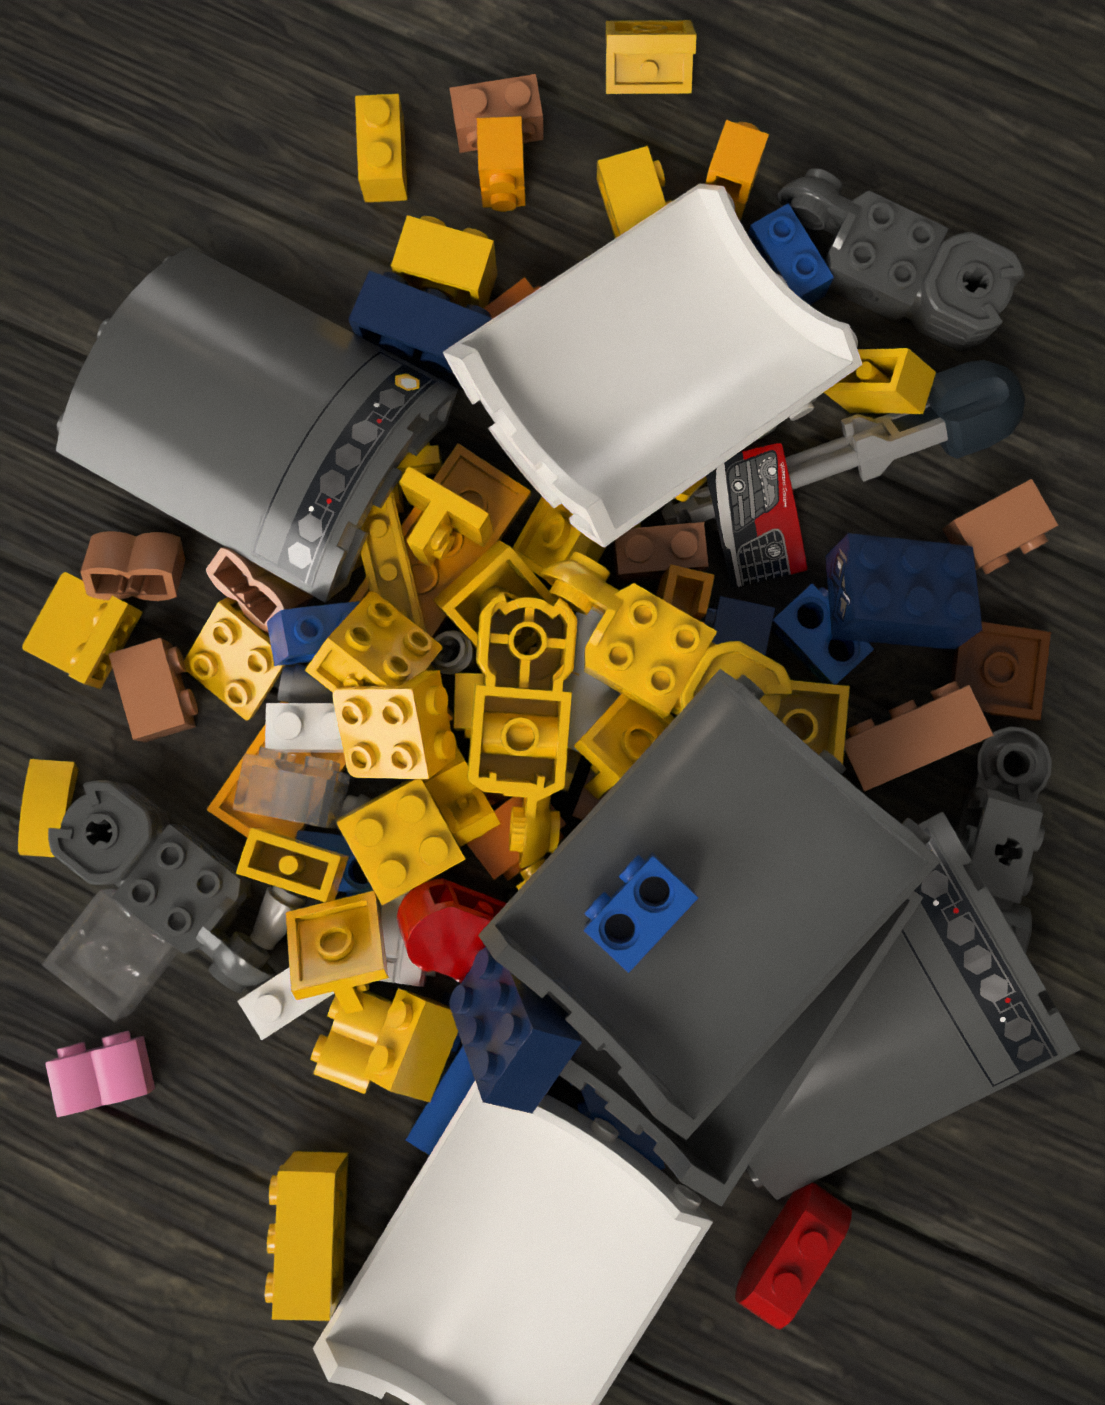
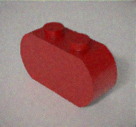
M443 878L427 881L417 886L405 896L397 912L398 927L409 959L424 971H436L453 977L457 982L462 983L473 966L476 955L485 948L478 935L507 903Z
M814 1182L794 1191L744 1268L735 1292L736 1302L776 1329H782L789 1324L844 1240L852 1218L851 1208Z

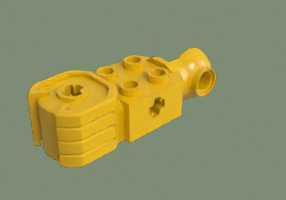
M573 552L569 560L557 562L540 573L542 578L552 585L549 594L556 600L561 598L572 610L583 615H588L592 609L603 616L585 646L584 672L664 719L670 712L678 716L719 669L735 680L743 674L755 683L765 694L759 701L775 716L778 713L780 701L792 694L789 676L782 665L741 641H729L721 644L713 643L712 640L717 633L716 630L635 583L622 590H618L606 583L610 572L593 559L581 553Z
M502 593L490 601L479 614L476 663L485 675L484 685L474 684L467 777L469 782L483 792L523 797L522 807H512L509 851L519 852V867L524 868L539 861L547 852L553 853L559 844L560 811L550 810L551 795L564 789L572 692L563 691V681L574 669L578 620L569 605L561 598L554 600L551 605L544 600L528 597L515 599L507 603ZM522 628L530 629L532 632L529 636L535 635L537 639L536 647H529L527 655L517 651L519 646H514V636L520 635Z

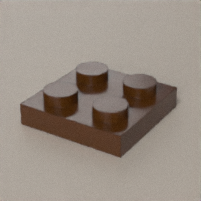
M981 622L982 631L957 649H954L950 683L956 681L959 688L970 685L983 714L1030 721L1041 720L1051 632Z

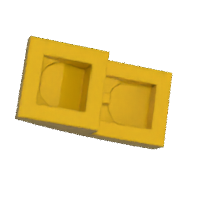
M30 759L19 822L18 852L20 855L54 857L49 846L48 829H60L63 817L71 806L79 771L75 762Z

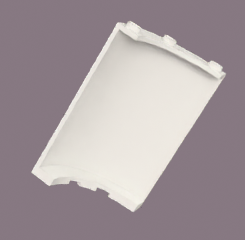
M700 183L443 351L453 373L472 405L480 400L495 422L488 429L520 472L553 508L560 504L564 505L573 514L569 517L570 524L602 547L612 543L863 365L857 349L858 340L850 325L822 314L797 296L788 287L783 277L776 274L770 268L750 240L736 215L733 199L725 190V187Z
M474 1081L313 1347V1350L328 1382L349 1386L380 1399L388 1392L409 1405H599L710 1228L713 1220L699 1206L701 1199L694 1191L684 1185L674 1183L649 1160L619 1139L618 1130L607 1121L600 1118H595L592 1121L548 1094L544 1096L532 1114L483 1103L476 1081Z

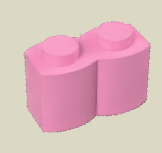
M124 1031L103 1037V1046L86 1050L85 1042L57 1049L58 1058L46 1062L57 1117L133 1099L155 1090L144 1036L131 1039L130 1032Z

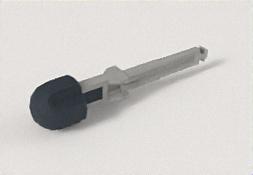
M986 360L967 362L935 374L923 414L889 413L875 419L856 414L842 419L843 437L785 457L792 490L857 466L860 477L864 482L880 476L893 460L939 443L949 456L956 459L991 447L1011 435L1023 418L1026 398L1018 377L1007 367ZM708 486L696 490L685 502L673 505L672 501H669L661 511L666 525H675L686 521L697 523L715 517Z

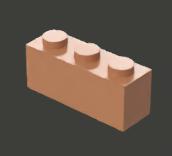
M956 681L931 691L934 698L933 701L917 707L914 700H911L889 710L892 719L875 726L871 718L847 729L850 737L845 739L844 749L864 792L993 736L970 685L959 688Z

